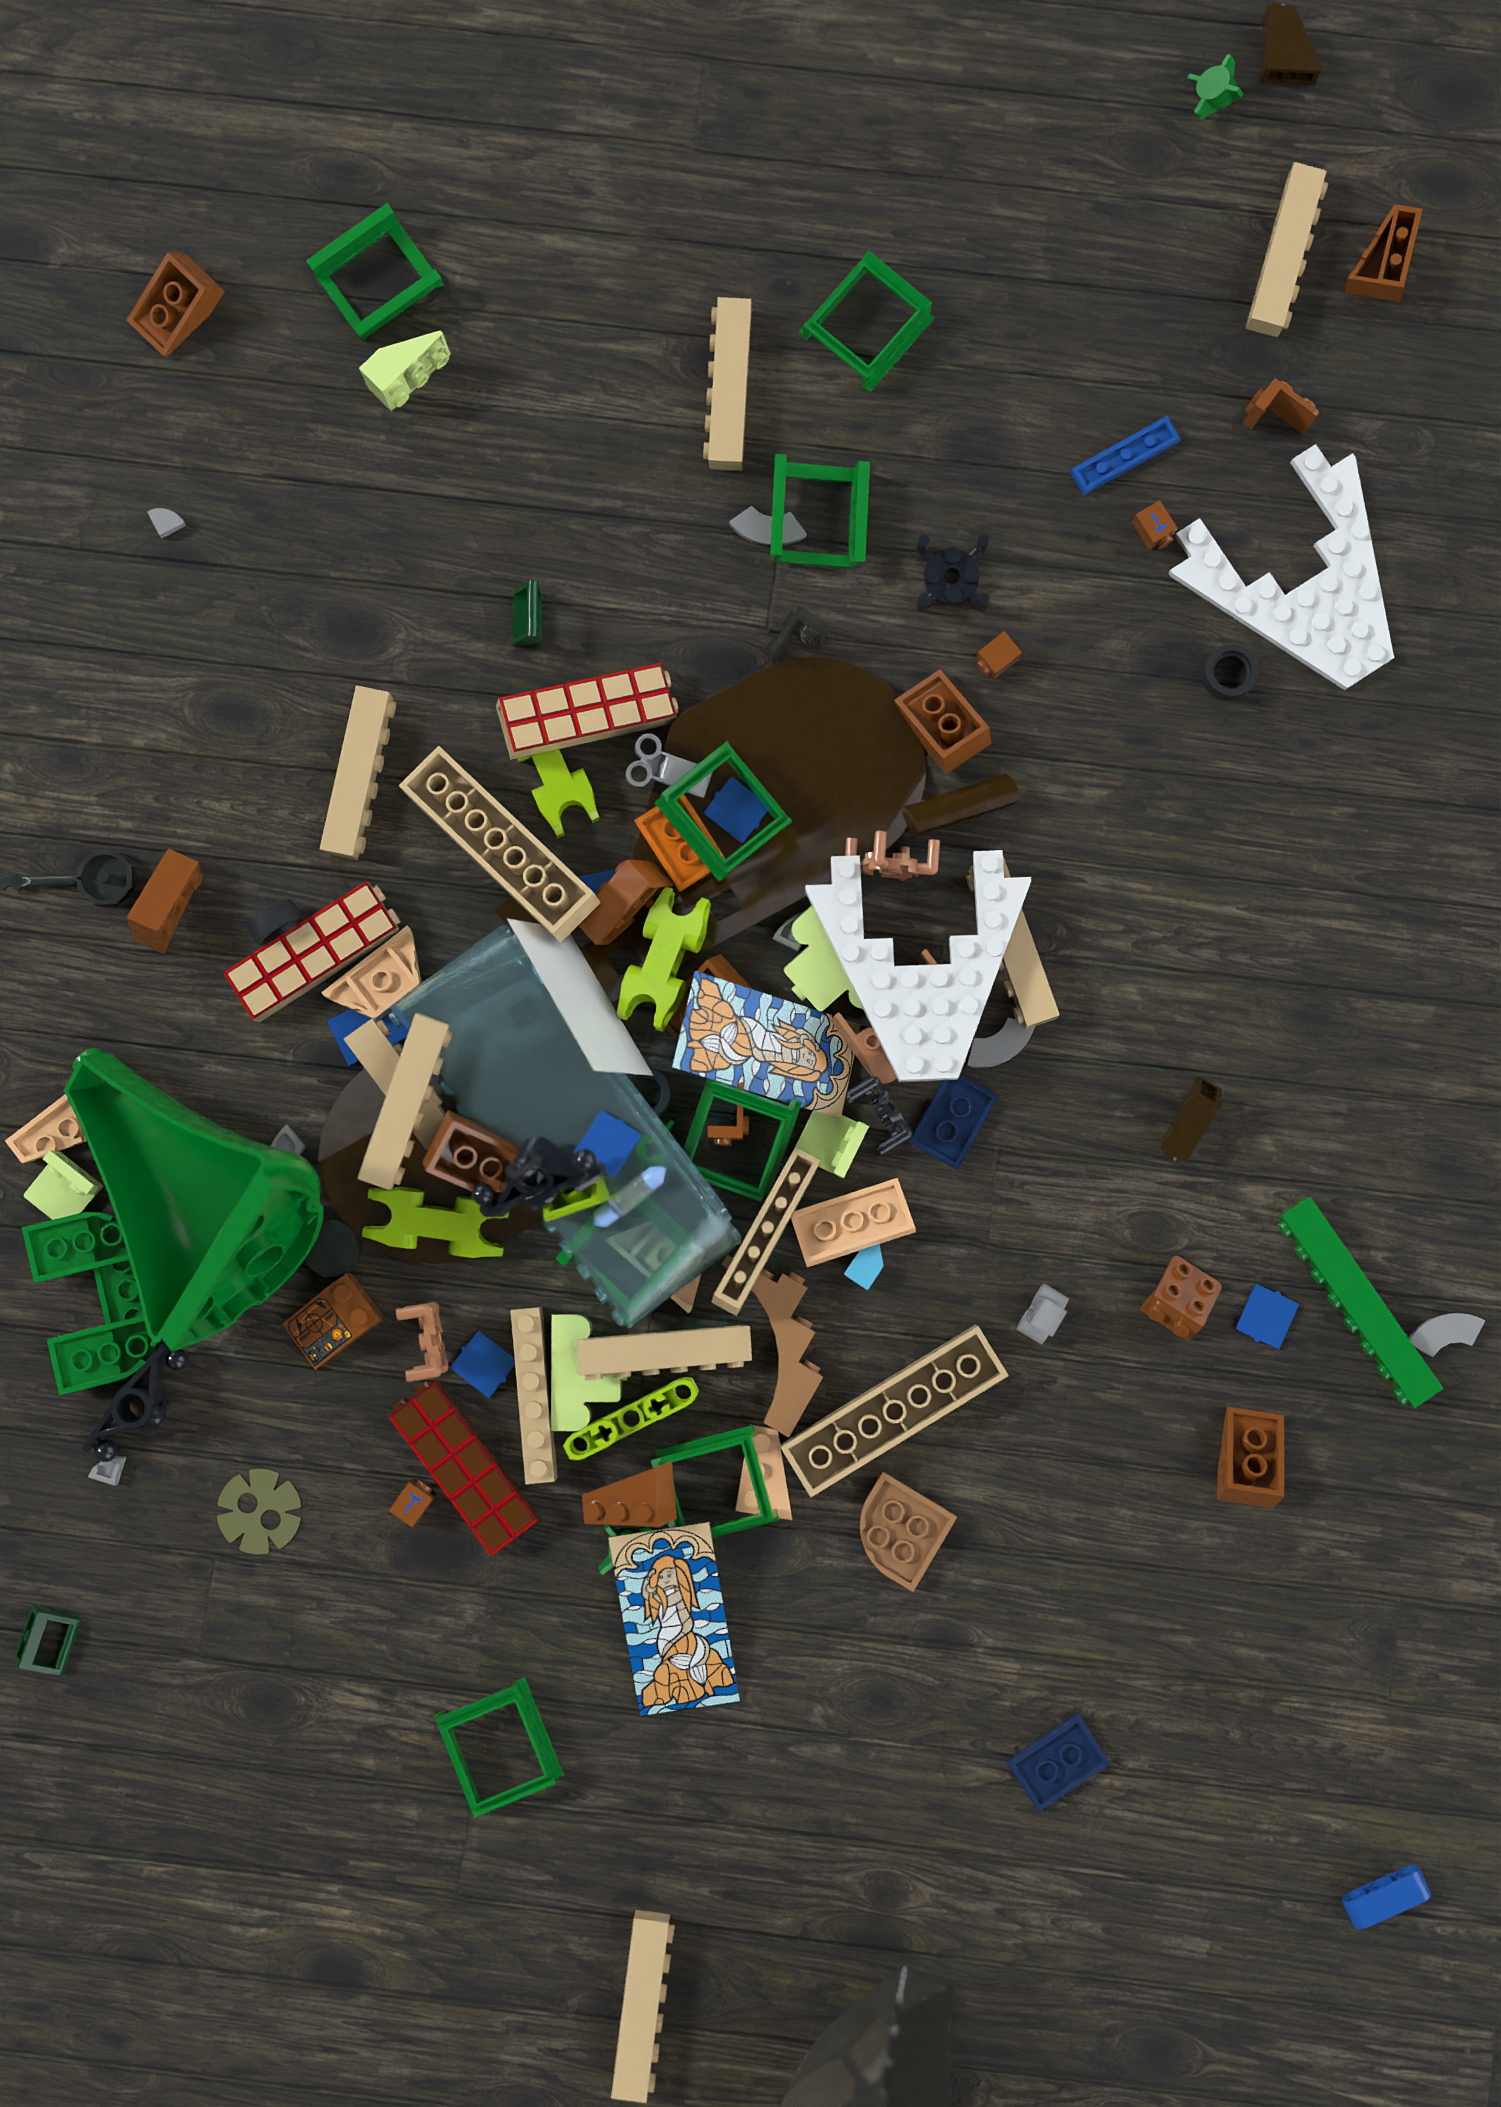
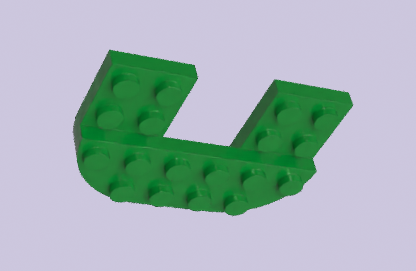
M84 1212L22 1227L34 1283L93 1269L106 1325L47 1339L59 1395L123 1380L135 1375L161 1346L162 1342H153L147 1333L137 1285L116 1215L103 1212Z

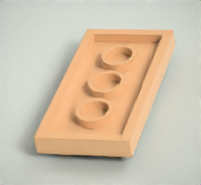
M898 1178L794 1211L791 1216L807 1267L916 1232Z

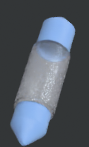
M649 1167L643 1173H639L610 1196L608 1201L594 1211L593 1225L608 1227L619 1217H623L663 1183L666 1168Z

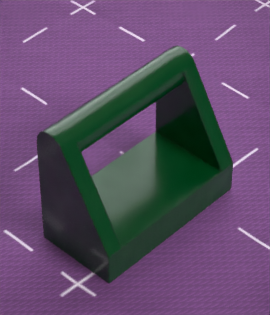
M527 581L513 590L514 647H542V590L538 581Z
M32 1604L14 1656L17 1666L20 1669L62 1676L82 1619L46 1606ZM47 1620L68 1624L54 1665L35 1659Z

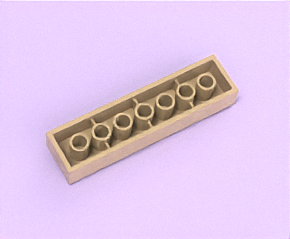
M440 746L399 785L404 793L560 943L601 903L592 890Z
M974 1325L781 1443L780 1446L810 1497H813L1009 1375L979 1326Z

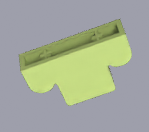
M811 905L793 922L791 928L792 935L796 941L801 944H808L799 955L784 967L785 974L795 984L791 989L802 1001L807 998L818 1011H823L842 993L848 990L847 996L849 1001L854 1006L863 1009Z
M552 1315L551 1431H578L585 1428L592 1418L591 1408L586 1402H618L622 1398V1381H627V1377L614 1378L613 1373L602 1374V1379L585 1380V1375L577 1374L575 1339L589 1338L593 1329L591 1321L585 1315Z

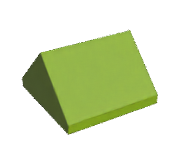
M602 1177L580 1192L570 1187L561 1190L554 1200L543 1206L544 1220L548 1222L611 1199L604 1178Z

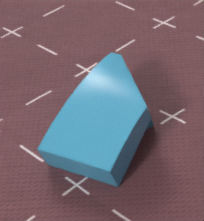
M880 1244L859 1250L844 1272V1275L866 1290L870 1288L884 1266Z

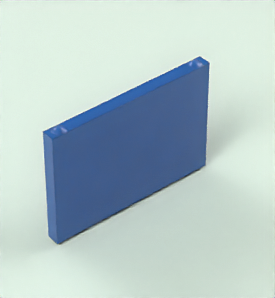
M400 1003L381 1018L390 1029L391 1034L388 1036L394 1044L406 1039L411 1027ZM351 1009L327 1021L348 1066L355 1065L359 1062V1059L344 1041V1038L371 1019Z

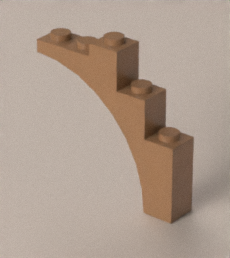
M737 1253L733 1257L727 1254L722 1265L728 1269ZM762 1269L751 1290L757 1296L769 1317L775 1333L779 1355L778 1381L774 1398L764 1423L789 1437L820 1384L823 1375L818 1373L821 1368L808 1360H805L804 1364L799 1362L815 1334V1331L810 1329L813 1323L799 1315L796 1320L791 1318L807 1290V1287L803 1285L805 1279L790 1271L788 1276L782 1273L776 1283L772 1280L775 1275Z

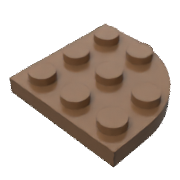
M882 1471L862 1507L860 1516L861 1540L869 1559L877 1569L887 1577L914 1592L957 1516Z

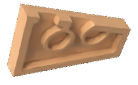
M65 1094L6 1139L5 1142L21 1163H28L44 1157L49 1150L62 1151L87 1142Z
M754 1425L756 1437L753 1438L772 1510L777 1508L779 1518L792 1520L778 1431L770 1427ZM744 1456L736 1511L757 1514L760 1513Z

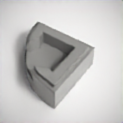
M157 508L147 511L161 538L187 526L181 517L171 510Z
M116 1456L110 1462L100 1461L92 1468L88 1478L111 1485H118L126 1457Z

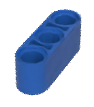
M1410 1865L1347 1893L1342 1897V1902L1355 1929H1365L1425 1902L1431 1897V1892L1419 1866Z

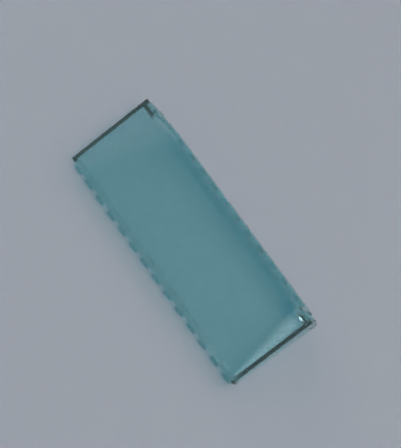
M502 924L389 1007L391 1012L388 1014L389 1019L397 1029L402 1027L407 1036L416 1013L451 1024L449 1031L453 1032L448 1049L442 1048L439 1058L444 1059L438 1075L442 1080L439 1082L441 1089L448 1097L453 1095L459 1103L456 1105V1108L461 1116L470 1118L472 1121L519 1147L524 1140L530 1137H544L551 1140L558 1149L575 1155L573 1152L601 1110L617 1120L623 1119L625 1125L642 1134L641 1139L616 1177L612 1178L606 1173L603 1175L611 1198L609 1200L617 1206L621 1217L608 1227L594 1226V1211L606 1202L604 1201L548 1222L544 1219L541 1220L551 1235L555 1232L562 1242L559 1243V1246L568 1258L573 1255L579 1264L576 1266V1269L584 1280L587 1281L590 1278L596 1286L593 1291L603 1304L608 1302L614 1310L611 1312V1316L620 1327L625 1325L627 1329L631 1328L741 1244L740 1234L730 1223L732 1218L723 1203L626 1074L593 1070L517 935H513L507 925ZM649 1167H665L666 1172L663 1183L655 1190L651 1189L643 1180L641 1174ZM543 1206L536 1208L530 1207L533 1211H536L538 1209L544 1217Z

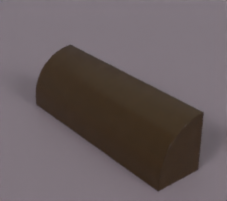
M1003 774L907 804L900 808L910 836L915 838L1013 807L1022 798L1013 779L1009 775Z

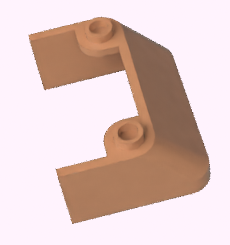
M927 949L916 959L920 965H938ZM837 1013L831 1022L870 1076H877L882 1084H889L897 1079L873 1028L864 1029L856 1035L842 1015Z

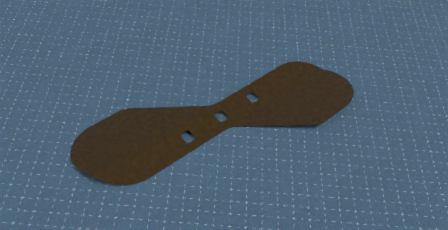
M803 657L790 659L770 665L689 708L675 719L670 728L663 752L699 764L728 741L731 748L792 820V823L787 828L782 829L733 868L720 882L710 873L681 892L678 891L675 885L671 887L675 893L672 913L677 916L690 914L701 898L709 900L728 889L733 891L742 907L740 911L721 921L716 920L710 909L707 934L700 951L694 953L686 950L681 964L806 897V885H827L832 883L831 856H845L846 838L858 839L856 856L860 855V862H863L865 853H874L875 831L887 832L886 851L907 829L908 826L900 807L922 800L926 781L924 748L895 704L894 700L898 696L876 676L858 666L831 658ZM727 761L713 771L704 798L690 793L684 794L726 859L775 820L767 811L759 821V827L754 828L741 844L703 814L715 799L714 794L720 792L731 777L750 790ZM657 781L654 782L646 812L656 807L654 803L660 798L661 793L670 786ZM640 831L632 860L653 861L671 880ZM665 887L651 898L654 902H656ZM645 905L632 917L635 921L609 945H596L592 941L579 948L616 1012L625 973L622 975L617 974L608 955L629 943H633L642 959V964L638 967L643 968L653 941L643 937L644 924L651 908H647ZM535 972L445 1021L451 1024L449 1031L453 1032V1036L448 1049L442 1048L439 1058L444 1059L439 1075L433 1074L430 1086L434 1087V1090L442 1099L443 1103L440 1106L445 1113L450 1110L468 1118L518 1147L527 1138L537 1136L549 1139L558 1149L575 1155L573 1152L600 1111H604L615 1072L593 1070L538 972ZM529 997H534L543 1017L519 1030L509 1009ZM631 1016L627 1020L621 1019L627 1030ZM364 1068L339 1095L326 1119L321 1135L318 1163L326 1193L341 1219L353 1231H356L362 1240L393 1257L427 1264L451 1263L468 1259V1257L449 1254V1240L418 1236L417 1247L415 1249L388 1246L362 1237L364 1226H385L392 1219L391 1210L387 1204L368 1198L370 1188L383 1187L357 1179L386 1095ZM412 1133L410 1140L415 1141L410 1157L404 1156L401 1167L405 1168V1172L400 1185L394 1184V1187L423 1190L425 1192L423 1204L453 1209L456 1196L472 1197V1191L425 1171L422 1159L427 1150L415 1134ZM527 1202L518 1204L509 1211L508 1218H491L481 1223L480 1233L485 1240L501 1244L543 1221V1206L534 1208L530 1207Z

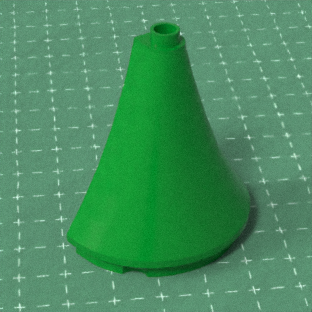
M91 1048L81 1053L73 1062L72 1068L74 1072L63 1091L84 1132L112 1203L137 1285L147 1333L153 1342L164 1341L171 1351L188 1347L236 1323L242 1313L252 1306L265 1302L298 1269L311 1251L323 1222V1206L319 1203L321 1192L319 1177L308 1161L298 1154L261 1144L225 1129L182 1105L120 1062L114 1055L105 1054L100 1048Z

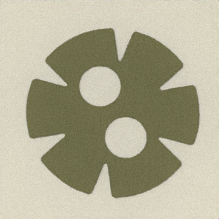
M267 1469L249 1470L250 1487L240 1474L231 1479L224 1487L217 1505L233 1510V1512L218 1515L217 1520L221 1532L229 1543L244 1533L239 1548L241 1551L257 1555L268 1554V1536L277 1548L280 1549L295 1535L301 1518L285 1513V1511L300 1508L301 1502L296 1489L289 1480L274 1490L279 1473ZM251 1493L257 1498L258 1505L252 1513H243L238 1508V1499L242 1494ZM267 1510H275L281 1517L280 1525L274 1530H267L261 1524V1516Z

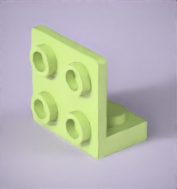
M812 1111L795 1147L819 1159L818 1167L844 1178L869 1126L843 1115L839 1119Z
M49 1150L43 1158L48 1165L24 1193V1197L52 1220L83 1213L103 1188V1185L62 1152Z

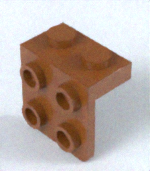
M1274 378L1266 390L1260 388L1244 411L1248 415L1243 424L1252 429L1265 411L1269 409L1300 433L1304 434L1318 416L1319 411L1312 401L1307 398H1301L1293 392V388L1288 383Z
M744 1082L739 1083L738 1089L750 1093V1091L744 1089ZM737 1105V1126H708L709 1141H714V1146H731L732 1141H743V1135H749V1116H744V1107Z
M1174 1256L1170 1260L1156 1290L1143 1302L1140 1310L1152 1320L1172 1330L1177 1336L1189 1341L1203 1328L1222 1286L1220 1282L1181 1257Z

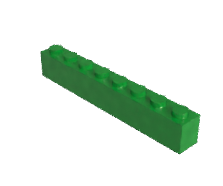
M1303 1197L1276 1216L1280 1221L1277 1224L1278 1228L1286 1238L1291 1237L1296 1245L1294 1251L1303 1262L1307 1260L1313 1269L1310 1271V1274L1316 1283L1320 1286H1325L1329 1292L1327 1299L1336 1310L1340 1308L1346 1318L1343 1321L1347 1328L1353 1334L1356 1332L1362 1340L1360 1343L1362 1350L1368 1357H1374L1379 1365L1376 1369L1380 1376L1386 1382L1390 1380L1395 1388L1393 1394L1399 1403L1403 1406L1406 1404L1409 1407L1416 1408L1440 1392L1443 1387L1312 1198Z

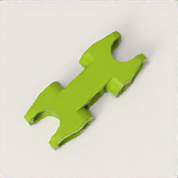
M559 749L517 758L520 763L532 757L544 785L531 791L542 816L548 821L557 838L565 835L561 824V815L568 806L578 805L583 807L593 823L600 820L596 809L594 793L583 768L569 773Z
M668 887L663 889L654 905L650 908L643 928V937L653 941L643 968L632 964L628 967L621 984L617 1010L618 1017L627 1020L638 1004L652 1002L656 1005L653 1026L656 1028L655 1030L662 1032L679 1009L685 992L686 982L675 978L686 950L694 953L700 951L707 934L708 917L711 907L708 899L701 898L690 914L677 916L672 913L675 893L673 889Z
M393 1187L391 1190L370 1188L368 1191V1198L388 1205L391 1210L392 1219L385 1226H364L362 1237L392 1247L415 1249L418 1236L449 1240L448 1253L455 1256L468 1258L503 1256L504 1246L485 1240L480 1233V1226L487 1219L508 1218L509 1212L503 1217H484L479 1211L480 1205L475 1203L472 1197L456 1196L453 1209L423 1204L425 1192L419 1189Z
M693 1377L678 1378L611 1414L601 1417L588 1424L585 1428L575 1431L566 1440L563 1447L569 1459H584L639 1429L688 1406L696 1398L699 1389ZM678 1385L688 1386L691 1390V1396L686 1399L678 1397L676 1387ZM655 1399L657 1402H663L661 1410L658 1407H652ZM629 1410L636 1411L640 1417L639 1423L634 1426L627 1424L624 1419L625 1412ZM603 1426L612 1429L609 1436L607 1433L601 1434L600 1431ZM577 1437L585 1439L587 1449L583 1451L578 1450L574 1445V1439Z

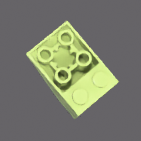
M436 331L378 349L359 367V370L369 390L392 411L394 408L405 404L409 394L416 387H422L436 368H442L447 363L451 354L443 333Z

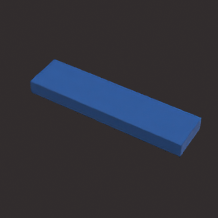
M1165 416L1072 468L1069 473L1084 496L1176 445L1181 439L1169 418Z

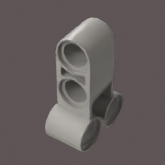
M644 734L635 743V752L640 761L631 763L626 769L625 776L627 782L633 787H643L650 779L671 786L697 764L662 752L661 742L658 737L653 734ZM643 740L654 742L656 746L654 754L645 755L642 753L640 744ZM636 766L644 768L646 771L645 780L642 782L634 781L631 777L632 768ZM712 773L687 793L704 798Z
M1043 1283L1030 1307L1021 1318L1016 1330L1039 1344H1043L1048 1335L1053 1337L1065 1317L1067 1311L1064 1308L1069 1298Z

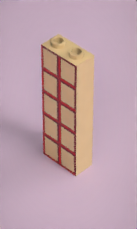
M662 663L499 698L496 709L510 760L672 724L677 717L676 714H678V704L675 697L671 698L669 691L671 680L668 671H664Z
M368 881L364 882L223 972L252 1020L261 1022L401 931L398 927L401 921L392 908L387 910L382 901L386 897L378 885L373 887Z

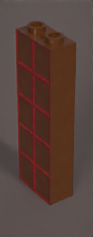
M428 1379L415 1389L417 1392L415 1397L409 1401L404 1397L392 1406L395 1412L388 1417L492 1556L536 1523L540 1516L439 1380L431 1383Z

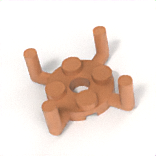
M875 831L874 853H865V859H863V862H860V872L872 876L873 870L879 871L881 877L897 878L901 881L912 878V874L916 877L919 874L934 875L938 871L940 841L929 840L927 863H918L917 859L910 858V847L900 846L899 852L893 853V858H885L887 832ZM846 838L845 856L857 855L858 839Z
M429 1302L396 1309L398 1321L418 1317L420 1328L424 1329V1333L419 1334L421 1350H427L425 1353L426 1365L414 1366L413 1370H407V1382L436 1378L442 1373L447 1372L449 1367L446 1360L444 1341L442 1342L441 1332L443 1331L439 1316V1305L436 1302Z

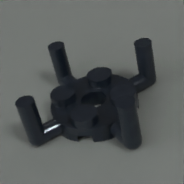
M927 535L919 537L916 548L917 552L928 563L924 572V584L927 594L923 593L919 596L917 602L918 611L925 612L935 601L942 605H960L968 601L979 612H984L987 609L990 600L989 596L985 593L978 596L975 592L980 581V570L976 561L987 550L988 536H979L976 546L969 553L956 547H949L936 554L928 547L929 537ZM948 571H955L959 575L960 580L955 584H949L945 581L944 574Z
M872 1076L847 1091L845 1098L850 1105L867 1096L872 1105L877 1104L874 1112L881 1123L888 1122L885 1126L892 1137L876 1146L881 1156L912 1138V1130L906 1124L899 1110L895 1108L892 1103L893 1100L877 1076Z

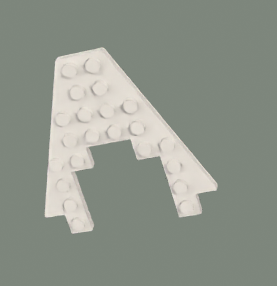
M1315 444L1293 458L1290 463L1335 528V531L1314 544L1315 549L1327 565V569L1286 595L1270 572L1246 587L1199 518L1176 533L1175 538L1189 558L1169 571V575L1343 690H1346L1390 662L1394 655L1356 458L1352 453L1331 467Z
M1002 850L973 852L977 935L949 937L950 964L894 966L893 938L864 939L860 855L831 856L832 884L805 886V893L899 1082L957 1080L1031 883V877L1004 878Z

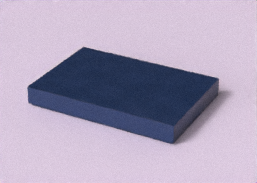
M959 1074L957 1080H942L908 1143L958 1170L999 1096Z
M1075 1713L1006 1760L1007 1765L1038 1812L1111 1764L1078 1713Z

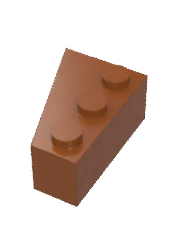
M1394 204L1370 246L1365 250L1356 268L1347 278L1345 293L1395 302L1401 301L1422 208Z
M169 848L167 849L126 917L135 942L162 954L165 953L194 889L196 890L202 881L203 875L201 874L198 861Z
M625 860L616 867V874L598 888L596 896L601 903L578 925L596 945H609L635 921L632 917L644 905L649 908L655 903L651 899L663 887L671 888L675 885L653 861Z
M672 1461L583 1494L584 1524L660 1527L677 1519Z

